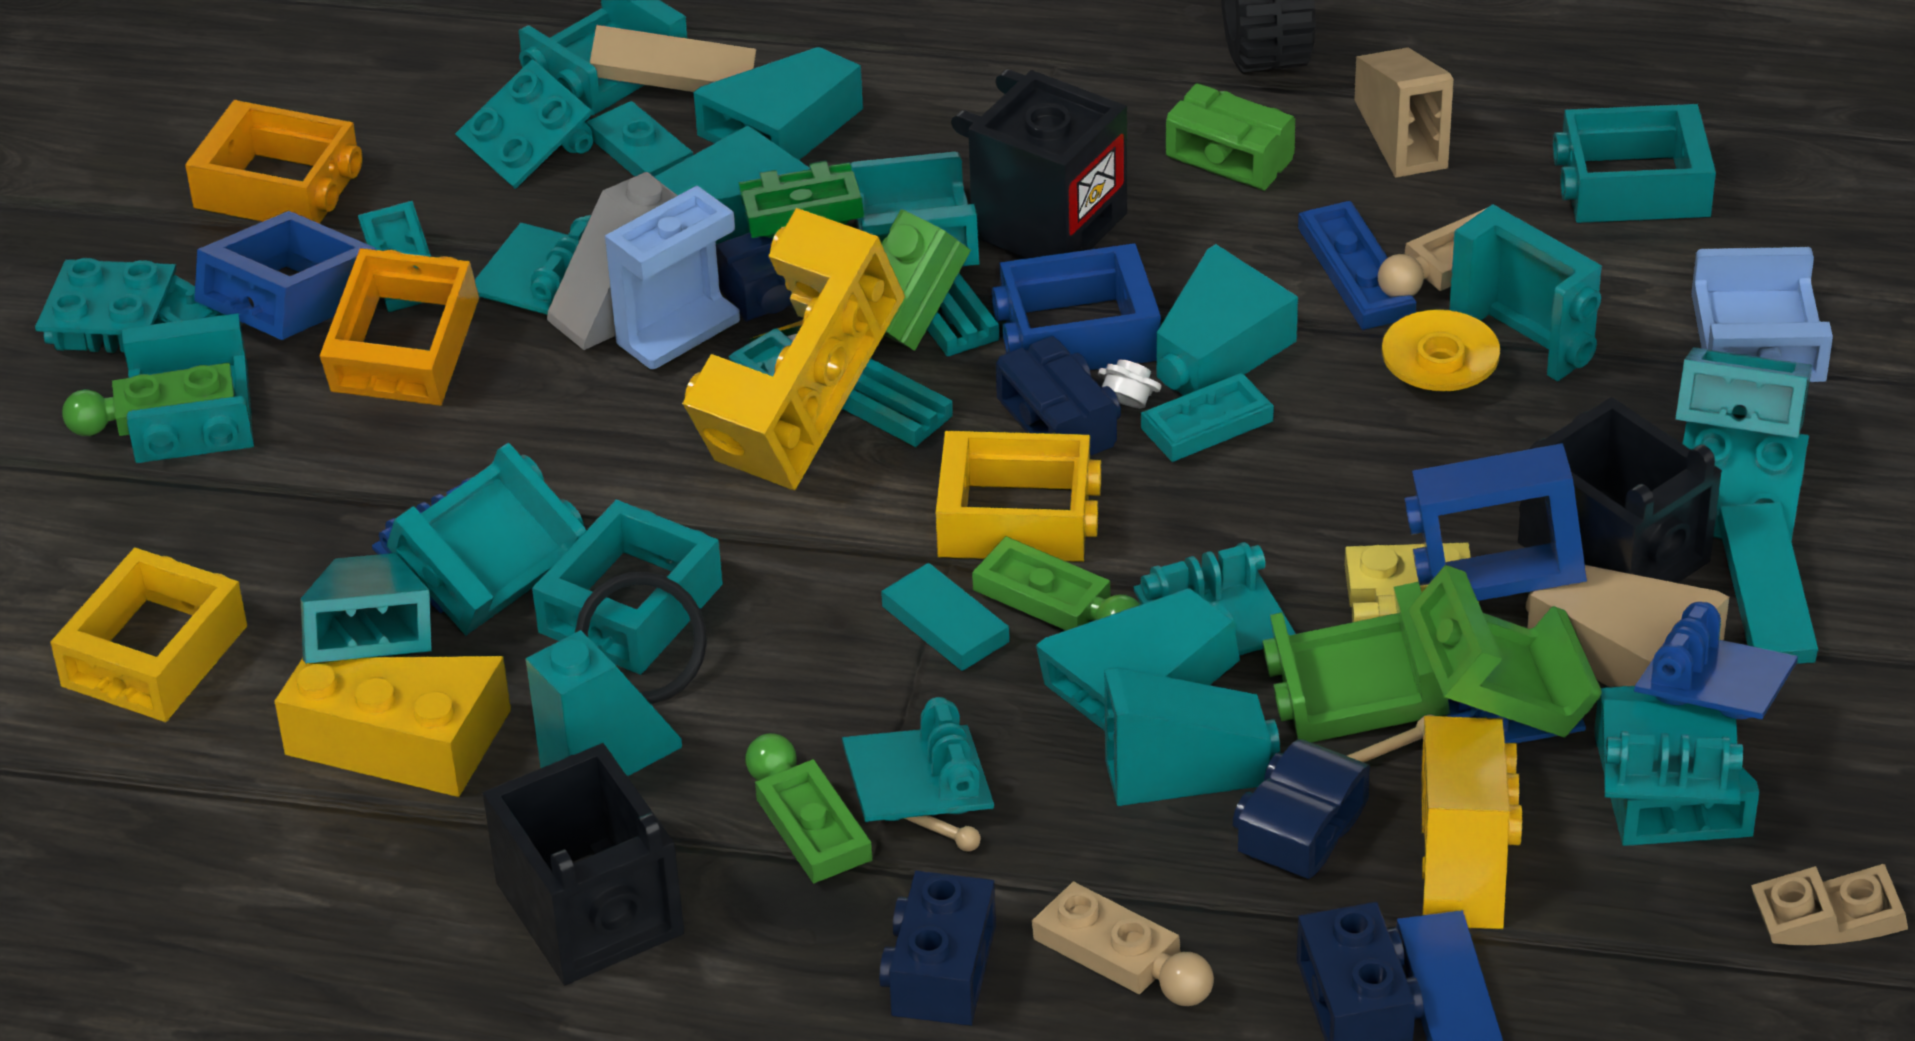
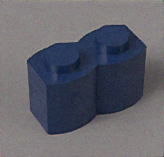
M1303 739L1293 742L1284 753L1277 752L1268 764L1264 781L1253 793L1246 792L1239 800L1235 809L1233 827L1238 829V852L1307 879L1313 877L1329 858L1338 839L1350 830L1363 811L1369 798L1370 765Z

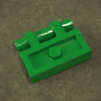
M827 161L809 164L810 169L781 175L777 174V170L759 173V179L738 182L742 205H744L751 237L765 236L774 238L776 232L781 227L787 225L796 208L842 224H846L853 219L864 218L862 197L850 162L828 166Z

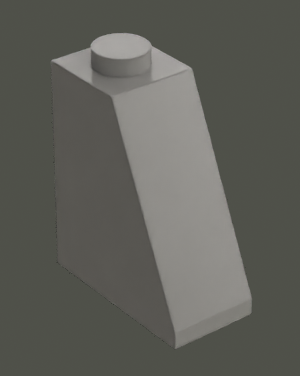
M644 172L602 191L549 307L547 321L583 350L616 336L605 235L678 196L648 172Z

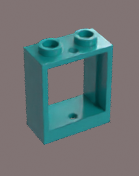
M1698 104L1564 110L1563 132H1555L1553 135V158L1555 166H1564L1561 168L1560 175L1561 195L1563 201L1571 200L1576 223L1711 217L1716 171ZM1673 157L1676 169L1588 173L1585 161Z
M1693 347L1684 359L1675 420L1798 438L1804 422L1812 365ZM1733 414L1745 415V417L1738 419Z
M616 499L532 588L538 633L557 641L574 634L578 615L586 599L593 593L589 589L623 553L672 571L667 578L684 588L701 609L723 585L719 540L699 530L690 529L657 516L648 510H642ZM656 588L638 609L606 597L597 606L591 618L588 638L615 665L641 675L687 625L690 618L682 604L671 594L660 588Z

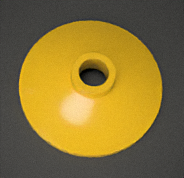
M1426 310L1407 315L1390 326L1383 338L1382 357L1387 368L1397 378L1412 386L1432 391H1455L1477 385L1494 372L1500 358V344L1495 333L1485 323L1475 317L1451 310Z

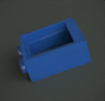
M287 211L197 249L194 301L225 315L239 313L240 322L280 340H284L334 317L359 249L376 250V248L296 213ZM289 267L299 273L288 276L277 270ZM249 297L253 300L254 307L251 306Z
M1135 243L1000 262L1001 286L992 287V304L996 321H1006L1003 324L1006 354L1022 347L1026 351L1029 349L1030 344L1054 336L1070 354L1080 353L1086 360L1089 370L1107 368L1108 364L1116 365L1118 360H1128L1134 363L1157 361V331L1161 327V315ZM1110 300L1117 301L1121 316L1030 328L1026 315L1027 312Z
M1563 443L1412 471L1416 496L1405 497L1404 500L1411 535L1419 533L1423 535L1424 547L1413 549L1420 586L1429 585L1444 565L1466 572L1478 601L1587 581L1573 477ZM1545 497L1551 543L1445 562L1439 515Z

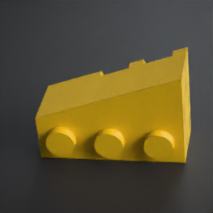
M503 656L367 657L307 664L302 658L275 699L285 755L460 797L511 711Z
M1424 716L1421 773L1422 833H1424L1425 857L1422 858V879H1424L1422 915L1463 910L1468 928L1503 929L1508 845L1521 844L1522 806L1519 805V774H1516L1517 747L1516 743H1505L1503 718Z

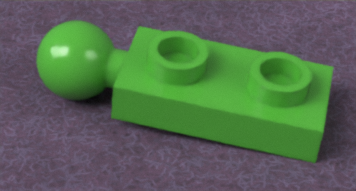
M230 363L210 366L199 365L190 369L152 375L142 374L132 378L113 380V397L104 398L93 390H78L72 393L64 402L62 418L66 427L79 436L96 435L106 427L108 421L114 420L117 423L119 436L130 435L127 425V413L129 411L235 397Z
M1007 536L972 572L974 591L1064 630H1069L1087 624L1091 620L1095 621L1141 605L1136 599L1128 595L1118 594L1111 596L1110 580Z
M767 733L754 739L746 751L745 762L750 775L757 780L755 782L756 799L812 883H817L872 861L871 841L815 760L812 759L796 766L797 755L795 748L782 735Z

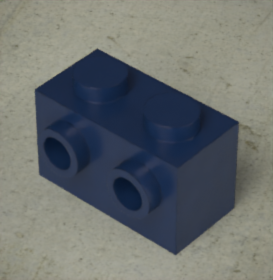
M915 870L909 896H899L896 901L893 917V935L898 937L896 946H885L880 965V986L890 988L892 1016L972 1026L996 928L995 880Z
M1378 902L1299 915L1297 964L1325 1041H1413L1414 1019L1422 1018L1424 1011L1420 986L1415 977L1406 978L1402 968L1404 965V951L1399 931L1396 927L1387 928Z

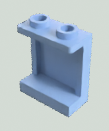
M696 185L605 235L616 343L649 369H657L740 321L739 309L720 293L715 242L735 230L734 212Z
M1810 247L1699 249L1696 252L1691 294L1701 348L1811 364L1810 382H1826L1833 335L1830 322H1820L1811 285L1814 261L1812 249Z

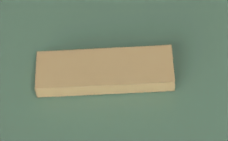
M596 25L590 64L596 68L598 78L694 92L701 86L753 69L756 49Z

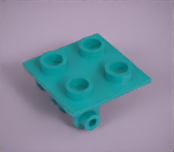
M532 59L474 114L455 135L516 189L560 145L570 153L580 154L587 152L592 147V131L585 121L593 114V111Z
M591 215L576 218L570 226V233L568 235L520 222L476 277L475 283L479 297L548 315L549 307Z
M92 258L65 260L35 325V330L44 332L45 343L54 345L58 351H87L89 349L90 352H98L101 348L103 336L104 347L107 353H115L118 343L120 351L124 352L122 329L154 325L177 266L176 264H160L146 260L134 262L98 261Z
M1686 422L1683 445L1691 450L1700 444L1707 446L1714 454L1715 466L1722 470L1713 537L1722 538L1718 524L1720 506L1782 502L1792 542L1809 435L1799 434V437L1795 438Z
M1246 542L1238 543L1236 547L1218 551V561L1211 551L1203 553L1202 568L1194 556L1185 558V562L1181 561L1162 567L1159 565L1153 566L1150 569V574L1141 576V584L1134 586V592L1141 604L1188 588L1209 603L1213 601L1220 603L1231 613L1237 624L1236 638L1239 655L1263 649L1262 640L1273 638L1270 615L1282 612L1257 571L1265 568V557L1259 545L1250 547ZM1283 613L1288 635L1296 634Z
M935 697L926 703L921 713L919 730L842 737V745L865 822L879 820L896 821L908 817L946 813L962 814L968 811L994 809V802L968 725H960V714L957 706L945 698Z
M1603 699L1605 798L1740 805L1739 771L1742 770L1743 744H1737L1736 719L1721 714L1719 710L1693 704L1670 705L1657 701Z

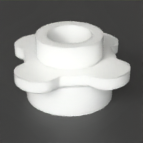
M1118 360L1116 365L1108 364L1106 369L1100 368L1098 376L1104 379L1102 387L1109 386L1115 392L1119 403L1130 407L1145 408L1152 391L1160 392L1161 389L1160 383L1149 379L1151 374L1149 369L1128 360Z

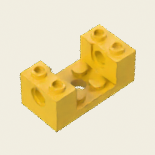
M799 208L795 209L787 225L781 227L776 232L769 254L776 273L784 276L785 286L787 290L792 292L789 299L797 315L803 317V325L792 344L786 346L780 352L775 364L774 375L770 376L711 354L701 372L696 373L689 381L685 392V399L682 403L715 461L794 491L905 298L878 236Z

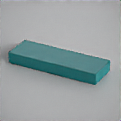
M1782 502L1720 506L1718 524L1747 645L1798 656L1796 664L1815 663L1818 646Z

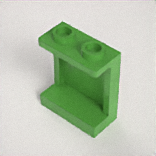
M1444 565L1408 609L1441 691L1446 698L1565 738L1584 715L1591 710L1601 696V688L1564 609L1555 606L1551 607L1538 624L1531 629L1485 614L1481 610L1466 572L1448 565Z
M1419 582L1394 587L1396 614L1294 635H1288L1282 612L1270 615L1273 638L1262 640L1269 677L1282 676V683L1273 684L1278 713L1281 722L1293 720L1297 739L1316 742L1419 721L1422 717L1429 714L1435 716L1450 714L1448 698L1444 697L1408 610L1422 593Z

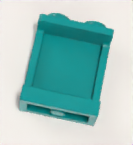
M601 0V9L550 38L530 25L520 29V63L523 68L529 61L535 60L593 111L592 115H595L645 86L643 84L597 77L596 68L590 64L596 25L687 38L685 15L660 0Z
M959 152L856 161L850 164L859 187L864 210V218L854 219L856 229L878 236L882 244L883 240L888 237L889 230L897 215L903 209L945 230L968 247L971 251L963 266L979 265L977 214L974 204H968L963 186L962 159Z
M1492 204L1455 230L1450 310L1470 315L1480 321L1486 316L1491 315L1549 349L1547 376L1559 381L1574 369L1585 366L1595 353L1597 347V340L1595 338L1597 312L1601 303L1599 291L1602 265Z
M239 313L122 329V342L129 378L142 374L152 375L190 369L199 365L210 366L230 363L235 397L129 411L127 413V425L136 463L254 447L247 356Z
M506 443L497 450L494 461L490 466L427 510L420 513L413 506L395 518L386 546L392 553H396L429 589L430 596L466 636L532 589L586 532V529L583 526V520L578 510L565 499L560 500L544 482L542 472L537 464L530 457L520 455L510 443Z

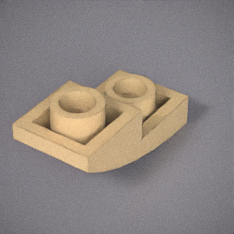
M1885 864L1822 882L1817 867L1814 866L1751 885L1754 898L1772 943L1786 945L1838 944L1885 936L1908 929L1905 911Z

